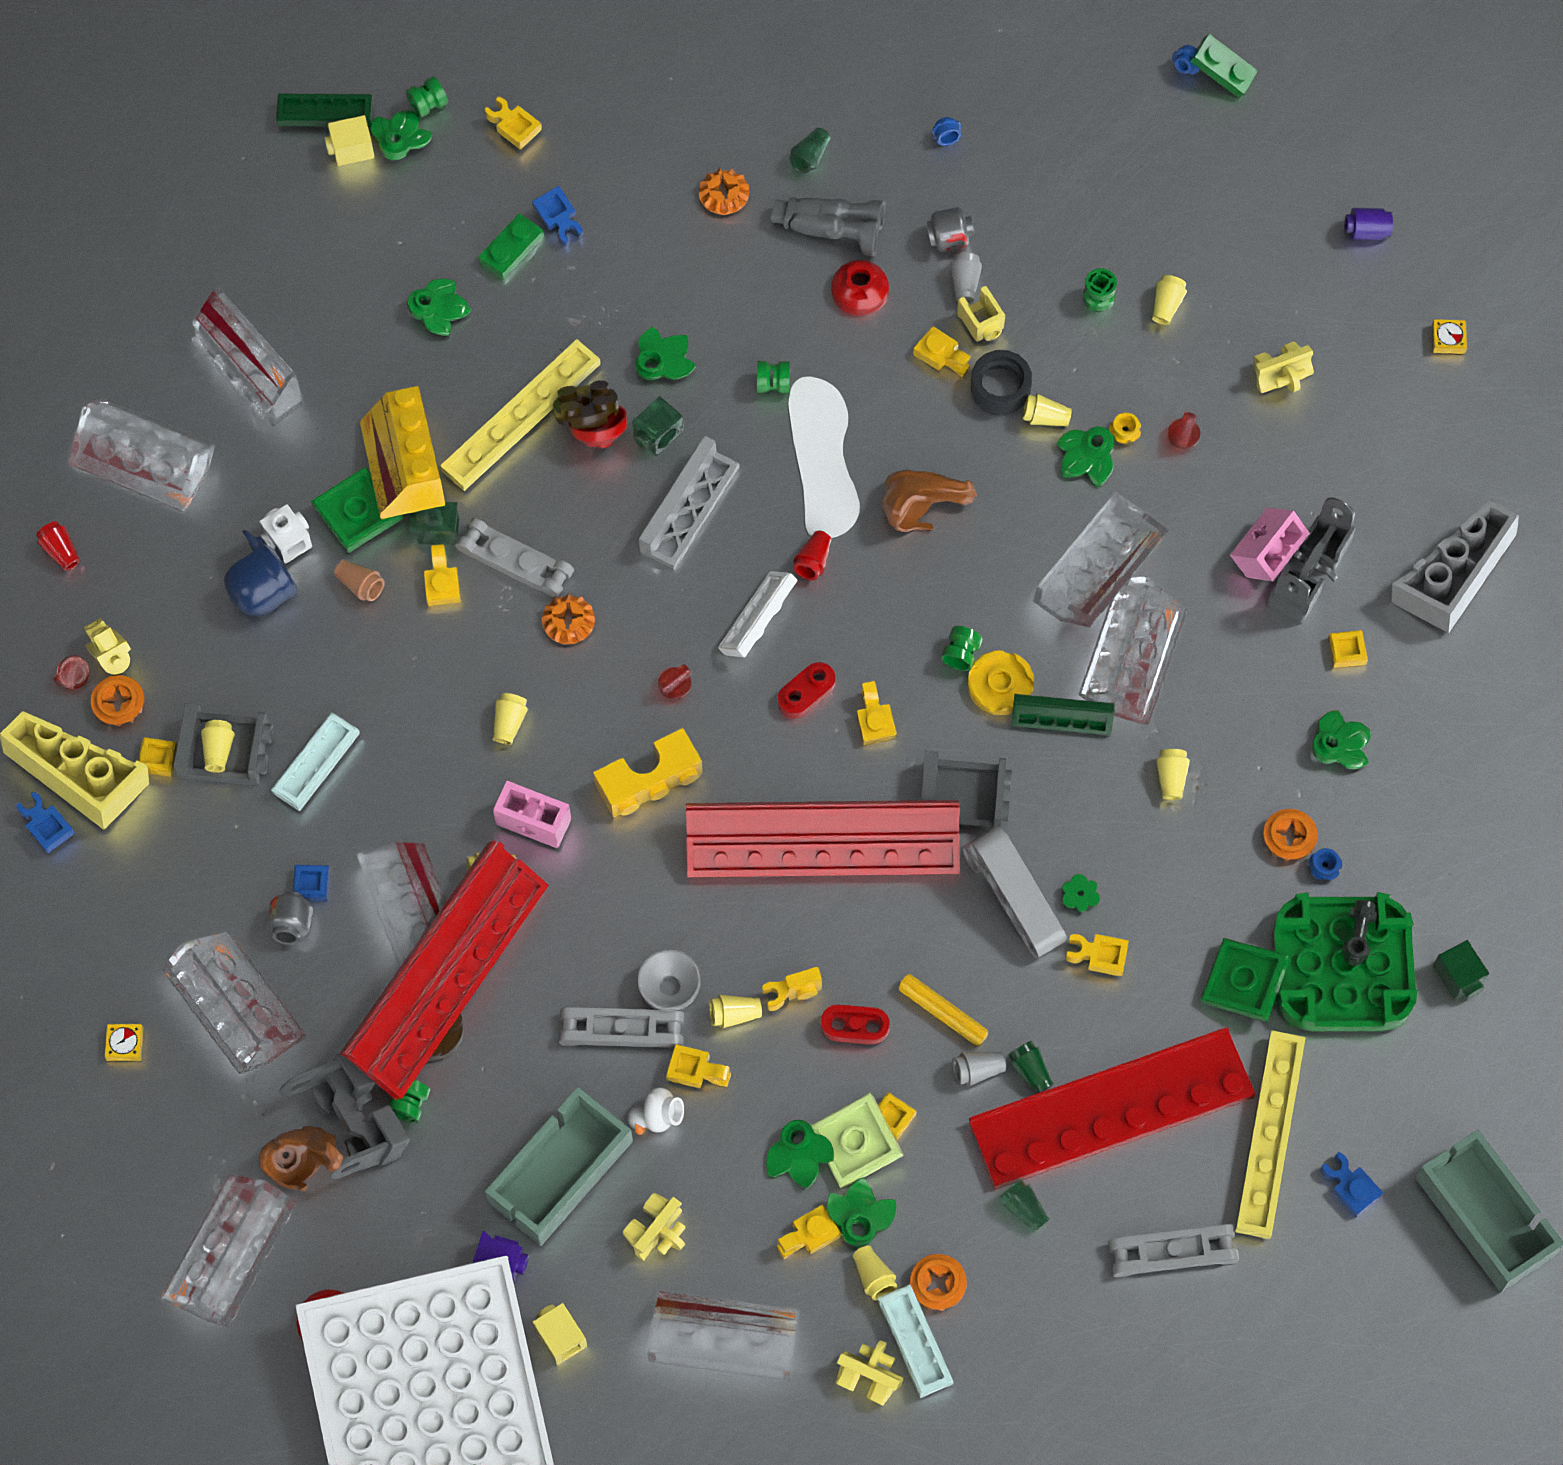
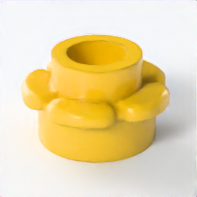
M1124 412L1118 414L1114 421L1110 423L1109 431L1115 436L1114 439L1117 442L1126 444L1128 441L1134 442L1140 437L1141 431L1139 429L1141 424L1135 415ZM1127 427L1128 431H1123L1122 428Z

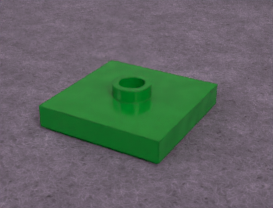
M366 466L311 500L313 508L348 554L403 519L402 515L381 519L372 476Z
M1223 938L1203 991L1201 1002L1205 1005L1267 1022L1290 960L1288 955Z

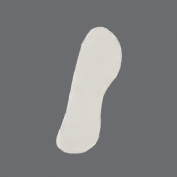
M811 376L802 377L792 385L788 406L793 441L804 489L805 526L808 534L811 536L815 531L820 530L834 538L846 533L854 525L860 513L858 495L843 457V441L848 426V411L842 395L829 382Z

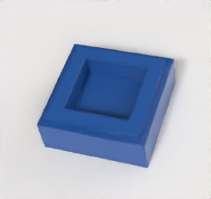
M295 865L293 892L300 893L308 901L328 902L329 865Z

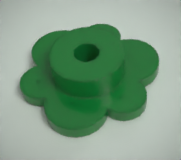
M1082 874L1074 875L1071 882H1066L1062 886V891L1065 893L1062 899L1063 905L1070 909L1076 907V910L1082 913L1087 911L1088 907L1097 906L1100 901V895L1096 892L1097 883L1093 880L1088 881Z

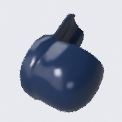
M243 530L242 533L249 541L253 553L236 562L227 571L224 577V585L230 600L241 612L250 616H263L272 612L286 600L292 599L297 595L298 588L276 552L270 546L265 545L260 537H255L249 531Z

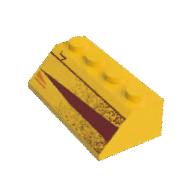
M419 386L386 392L360 420L381 519L444 506L445 500Z

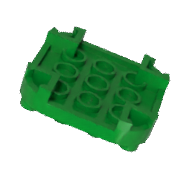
M1309 892L1296 894L1293 899L1285 903L1277 913L1273 929L1274 951L1286 954L1290 959L1276 996L1278 1008L1283 1015L1284 1022L1290 1027H1297L1307 1031H1386L1403 1026L1413 1011L1418 994L1415 985L1412 927L1414 923L1411 912L1407 913L1400 903L1391 899V894L1377 892L1375 897H1309ZM1357 900H1366L1375 904V912H1377L1375 923H1368L1365 938L1370 948L1369 956L1361 964L1352 966L1345 962L1341 954L1344 942H1348L1352 937L1355 919L1349 917L1351 907H1354Z

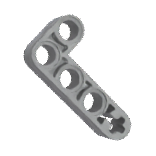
M1000 826L990 829L962 846V852L966 861L976 873L983 872L1026 947L1035 958H1040L1067 941L1061 924L1010 838Z

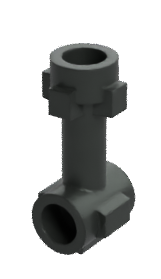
M1357 900L1354 907H1351L1349 917L1355 919L1352 937L1348 942H1344L1341 953L1348 965L1357 966L1363 960H1367L1370 948L1365 938L1368 923H1375L1377 912H1375L1376 906L1370 901Z

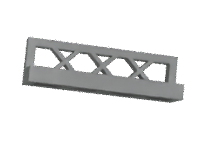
M706 436L703 437L639 538L641 554L673 570L677 567L739 468L738 462L716 452V441ZM713 461L728 468L724 476L714 479L709 478L707 470ZM708 488L710 494L708 501L693 505L691 498L693 492ZM692 514L694 523L691 528L677 531L676 519L679 516ZM676 540L678 548L672 558L657 551L662 542Z

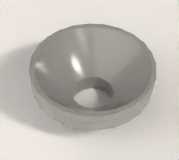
M663 950L651 955L644 961L638 974L640 994L645 1002L656 1010L680 1011L688 1007L697 997L701 986V975L695 961L683 952L676 950ZM666 979H675L680 984V990L675 995L667 996L660 991V984Z

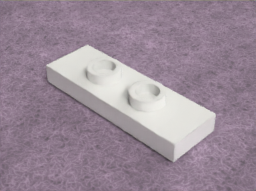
M770 571L724 637L718 649L727 656L745 657L754 643L762 637L764 629L773 615L781 609L782 602L797 582V579L788 572Z

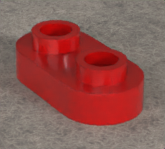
M815 662L808 665L780 690L778 694L780 712L791 719L801 718L810 712L834 690L836 675L833 668L823 662ZM816 674H822L825 678L817 681L813 677ZM791 695H798L800 700L793 702L789 700V697Z
M837 1004L828 1007L821 1016V1030L824 1036L831 1041L874 1045L883 1042L887 1038L890 1030V1020L888 1015L879 1008ZM841 1021L844 1027L836 1030L832 1027V1023ZM869 1024H876L879 1029L872 1033L866 1027Z

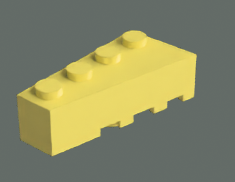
M24 711L0 733L2 750L5 755L103 830L150 784L146 764L137 760L134 763L123 758L121 753L111 749L107 751L91 744L90 740L78 735V737L65 733L61 727Z

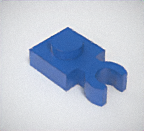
M560 186L532 201L533 208L548 231L555 227L559 229L558 237L564 246L569 245V240L565 235L568 230L575 231L579 238L583 236L581 225L576 221L570 220V218L576 215V211Z
M32 792L31 796L36 803L33 808L25 809L20 802L16 806L24 819L31 820L25 826L48 854L73 836L75 832L53 805L44 810V803L40 795Z
M1338 1152L1334 1159L1340 1165V1169L1337 1171L1331 1170L1324 1163L1320 1170L1326 1179L1338 1183L1332 1192L1356 1218L1380 1199L1383 1192L1361 1167L1352 1173L1348 1168V1159L1344 1154Z

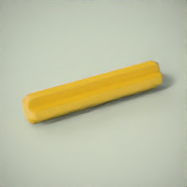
M907 974L901 980L898 988L900 992L975 1046H980L988 1036V1030L912 974Z

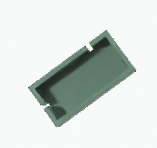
M579 1087L557 1109L559 1122L563 1124L562 1128H559L558 1119L552 1115L485 1190L487 1202L510 1222L515 1219L517 1227L539 1246L544 1244L633 1142L631 1129Z
M1478 1129L1454 1144L1449 1152L1445 1150L1421 1166L1415 1177L1500 1293L1555 1257L1563 1247V1240L1546 1218L1538 1223L1534 1231L1531 1229L1530 1225L1534 1223L1541 1211Z

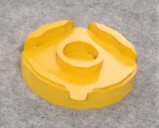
M994 650L983 654L974 662L968 675V691L972 701L981 710L993 715L1011 714L1014 694L1032 695L1034 674L1031 667L1020 655L1013 652L1010 654L1005 653L1004 650Z

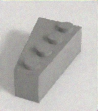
M1489 500L1459 526L1458 531L1448 539L1442 540L1437 545L1436 550L1425 559L1419 560L1403 578L1400 577L1392 584L1391 603L1449 633L1516 536L1519 514Z

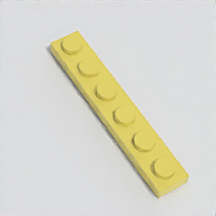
M576 339L440 465L441 472L465 491L553 409L554 401L558 398L557 391L565 386H574L576 388L601 365L600 358Z
M1271 1030L1235 1232L1266 1239H1270L1272 1236L1306 1037Z

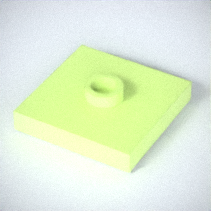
M871 1093L811 1125L816 1134L825 1136L833 1146L834 1161L829 1162L828 1165L841 1189L850 1186L859 1179L904 1156Z

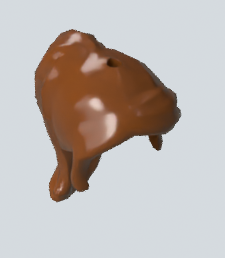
M906 469L896 471L887 477L885 481L887 490L882 498L881 505L889 524L898 532L932 531V524L918 522L926 514L931 504L949 501L966 506L973 502V498L977 497L973 483L969 480L963 482L934 472Z
M303 1126L301 1129H294L278 1135L262 1147L259 1154V1166L264 1174L273 1179L278 1185L304 1192L307 1190V1184L304 1182L313 1176L320 1166L324 1165L330 1172L338 1170L343 1160V1154L336 1148V1135L326 1132L321 1127Z

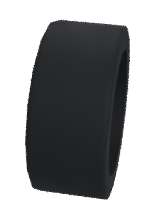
M994 350L985 353L976 361L971 372V394L975 403L983 410L992 414L1007 415L1018 411L1024 406L1028 394H1031L1032 371L1027 361L1019 354L1009 350ZM993 369H1007L1019 377L1020 387L1014 394L996 396L989 393L983 387L982 378L984 374Z

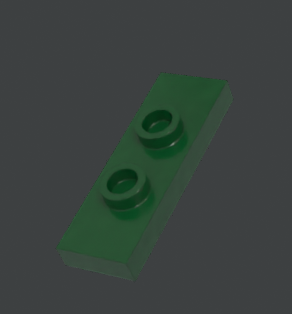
M278 93L277 126L328 127V123L365 115L367 126L371 127L372 94Z
M1014 694L1011 726L1111 735L1115 703Z

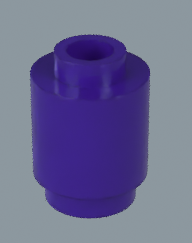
M1352 208L1350 214L1345 215V233H1349L1352 240H1383L1384 237H1391L1393 230L1392 212L1385 211L1384 208Z

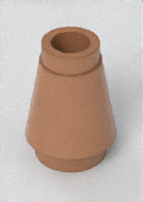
M342 560L335 568V577L362 601H374L383 591L384 579L380 577V573L348 562L347 560Z

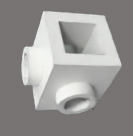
M288 504L280 509H272L259 521L263 532L259 537L265 545L275 550L284 564L312 548L307 531L309 526L305 518L299 511L294 514Z

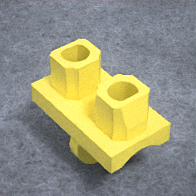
M1293 341L1285 344L1280 349V356L1272 358L1265 352L1254 356L1257 389L1262 394L1285 385L1291 392L1299 391L1300 380L1314 374L1311 361L1313 350L1310 346L1300 347Z
M101 618L84 627L91 641L85 645L90 655L107 673L112 675L123 673L130 664L128 651L131 648L127 641L115 629L111 630Z
M653 1193L643 1206V1211L655 1219L649 1228L633 1219L624 1229L623 1237L634 1247L635 1255L642 1261L648 1257L661 1239L663 1241L656 1250L662 1255H665L670 1247L681 1251L685 1246L684 1241L679 1236L686 1227L677 1221L670 1230V1227L682 1213L680 1208L682 1203L675 1197H672L669 1201Z
M879 1340L875 1349L864 1343L862 1344L859 1353L870 1358V1361L848 1351L841 1353L837 1364L841 1366L838 1371L836 1384L854 1391L861 1375L873 1380L866 1397L880 1405H884L893 1391L900 1388L904 1377L878 1366L881 1363L891 1368L895 1361L894 1357L884 1353L887 1343Z

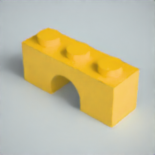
M684 728L653 742L654 756L659 764L649 773L639 774L632 771L624 758L593 772L594 784L613 818L620 814L623 816L629 815L636 811L640 804L650 799L653 801L659 800L666 796L670 789L680 784L682 786L689 785L696 781L700 774L703 773L702 760Z

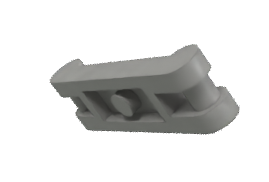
M477 518L470 520L467 525L468 531L466 535L460 536L455 544L456 548L463 554L553 598L560 595L563 590L561 585L564 580H568L574 572V568L569 563L563 560H556L488 527ZM479 538L486 540L483 548L476 545ZM547 571L553 573L550 579L543 578Z
M565 1007L560 1010V1021L563 1022V1031L559 1032L558 1043L569 1047L577 1045L663 1047L674 1050L675 1044L683 1046V1036L680 1035V1027L684 1025L685 1014L681 1011ZM587 1022L586 1031L577 1030V1023ZM657 1024L666 1025V1033H656Z
M1226 1224L1110 1239L1108 1241L1109 1252L1113 1253L1115 1261L1112 1265L1113 1276L1127 1277L1139 1273L1236 1263L1239 1261V1255L1232 1241V1238L1235 1237L1234 1226ZM1209 1240L1218 1241L1220 1250L1211 1251ZM1137 1249L1139 1260L1129 1261L1127 1251Z

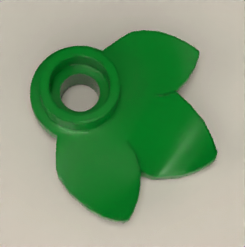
M410 110L399 111L393 115L391 120L377 116L371 123L372 137L379 141V149L390 160L404 158L410 149L423 148L432 138V132L418 129V116Z
M451 279L432 280L425 289L413 291L407 300V308L410 314L415 319L422 320L426 329L430 332L442 336L450 335V321L464 318L471 312L467 301L460 295L454 294L456 282ZM419 301H424L428 305H422Z
M651 327L641 335L638 342L640 354L636 358L635 369L643 379L657 380L661 377L671 380L682 379L691 374L696 368V364L693 361L685 358L688 351L687 335H674L662 339L660 333L654 327ZM651 363L657 365L655 368H646Z
M1100 426L1092 427L1087 431L1074 429L1064 433L1056 443L1057 446L1067 452L1061 462L1063 478H1073L1088 473L1096 487H1100L1108 480L1114 468L1110 453L1115 445L1114 437L1108 429ZM1096 437L1104 439L1103 444L1099 447L1092 445V441Z
M1332 710L1322 716L1318 722L1319 733L1312 741L1314 757L1325 764L1338 762L1348 769H1359L1368 765V758L1361 749L1369 742L1371 730L1360 722L1350 721L1346 723L1338 710Z
M804 1120L790 1121L783 1127L780 1141L775 1143L768 1151L766 1162L768 1175L773 1178L789 1172L798 1185L807 1189L818 1177L819 1163L824 1164L834 1161V1149L831 1142L825 1136L816 1134L808 1122ZM797 1133L804 1134V1139L800 1143H794L793 1141Z
M861 1178L850 1186L845 1197L836 1193H829L827 1213L830 1219L840 1227L841 1236L847 1244L853 1247H864L873 1240L876 1232L889 1228L896 1214V1201L894 1199L876 1201L869 1184L864 1178ZM852 1226H860L863 1229V1235H855L852 1232Z

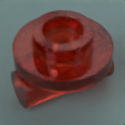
M1185 412L1183 418L1177 419L1170 424L1168 439L1174 447L1190 449L1198 443L1200 428L1195 423V414Z
M76 654L64 658L58 666L57 674L53 681L62 688L78 689L82 687L89 678L90 670L88 663Z
M682 664L680 667L668 668L661 673L658 687L661 694L666 698L678 700L684 698L690 692L692 686L690 675L692 673L685 664Z

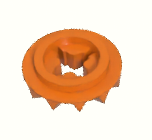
M719 167L716 172L711 174L707 172L705 179L700 182L699 198L703 206L713 213L721 215L732 214L739 211L747 203L749 184L745 181L743 174L735 173L733 168L726 171ZM721 183H724L726 188L729 189L727 199H725L721 191H718Z
M569 593L559 598L555 596L549 605H545L542 616V625L545 633L552 640L561 644L581 642L590 635L595 624L592 606L582 596L575 597ZM567 609H570L573 617H577L572 619L569 629H567L564 619H559V617L565 616Z
M124 675L110 676L102 680L94 688L91 695V708L94 715L105 725L113 724L120 727L127 722L133 723L134 718L139 713H142L145 697L141 686L134 679ZM117 691H119L123 700H127V702L121 704L119 711L115 709L114 704L110 703L115 701Z
M1282 809L1275 812L1268 818L1263 830L1264 844L1268 846L1273 856L1277 855L1285 861L1294 859L1300 861L1303 857L1312 853L1318 840V831L1314 821L1306 813L1297 809ZM1293 824L1294 835L1299 838H1294L1293 843L1287 846L1286 837L1281 834H1286L1290 825Z
M932 1254L922 1258L914 1266L910 1276V1285L917 1301L927 1309L943 1311L956 1306L963 1297L967 1286V1278L963 1267L957 1260L944 1254ZM931 1274L937 1278L946 1277L950 1274L944 1283L946 1293L939 1288L929 1290L932 1284Z

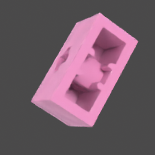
M1266 508L1230 556L1246 578L1274 581L1310 533L1293 510Z
M506 781L493 809L496 825L555 848L559 847L571 821L569 804Z

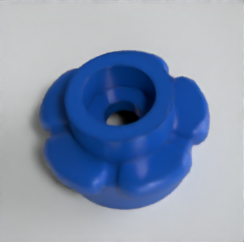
M1184 45L1173 53L1172 61L1180 73L1193 75L1199 71V68L1190 62L1197 50L1194 46Z
M950 117L941 118L932 128V137L937 140L939 145H952L961 138V123Z
M1323 848L1310 856L1308 865L1311 867V874L1316 879L1323 880L1324 878L1330 881L1338 877L1339 869L1342 868V860L1334 850ZM1322 863H1327L1328 867L1324 868Z

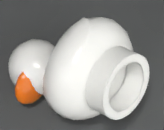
M665 1088L652 1089L647 1094L644 1107L636 1106L629 1110L627 1123L638 1135H642L646 1127L656 1133L664 1132L671 1125H679L684 1116L683 1101L679 1097H674Z

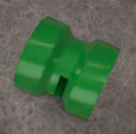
M434 76L425 80L423 86H413L405 91L413 111L419 118L428 115L434 107L440 109L448 104L446 93L438 79Z
M1097 268L1087 274L1083 301L1089 309L1102 312L1108 310L1113 305L1117 288L1115 275L1105 268Z
M757 361V393H768L770 390H777L779 393L789 394L790 361H780L778 364H770L768 361ZM770 370H773V384H770Z
M954 626L949 635L950 643L944 647L941 660L953 669L969 671L975 661L973 654L980 649L983 638L971 628Z
M414 1080L402 1099H390L388 1105H390L399 1120L414 1124L418 1123L422 1114L420 1107L423 1102L427 1101L431 1089L425 1084Z

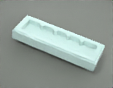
M331 712L271 789L272 794L300 811L359 736V729Z
M911 1285L879 1297L877 1299L878 1304L920 1398L953 1385L954 1381Z

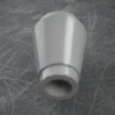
M959 253L954 255V261L950 263L955 300L958 301V299L964 297L970 303L975 299L982 264L979 262V256L976 254Z
M961 1052L959 1057L952 1059V1070L956 1083L958 1085L965 1084L969 1087L1005 1072L1006 1062L1002 1052Z

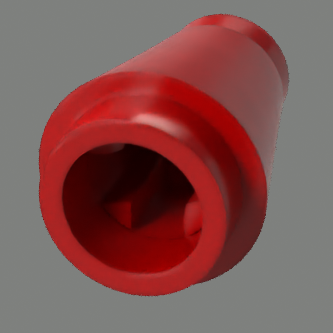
M52 521L36 533L38 538L37 544L64 571H69L80 563L81 560L64 525H60L58 521Z
M820 530L815 531L794 557L793 562L795 565L793 568L798 576L806 580H816L818 576L824 573L832 541L829 534Z

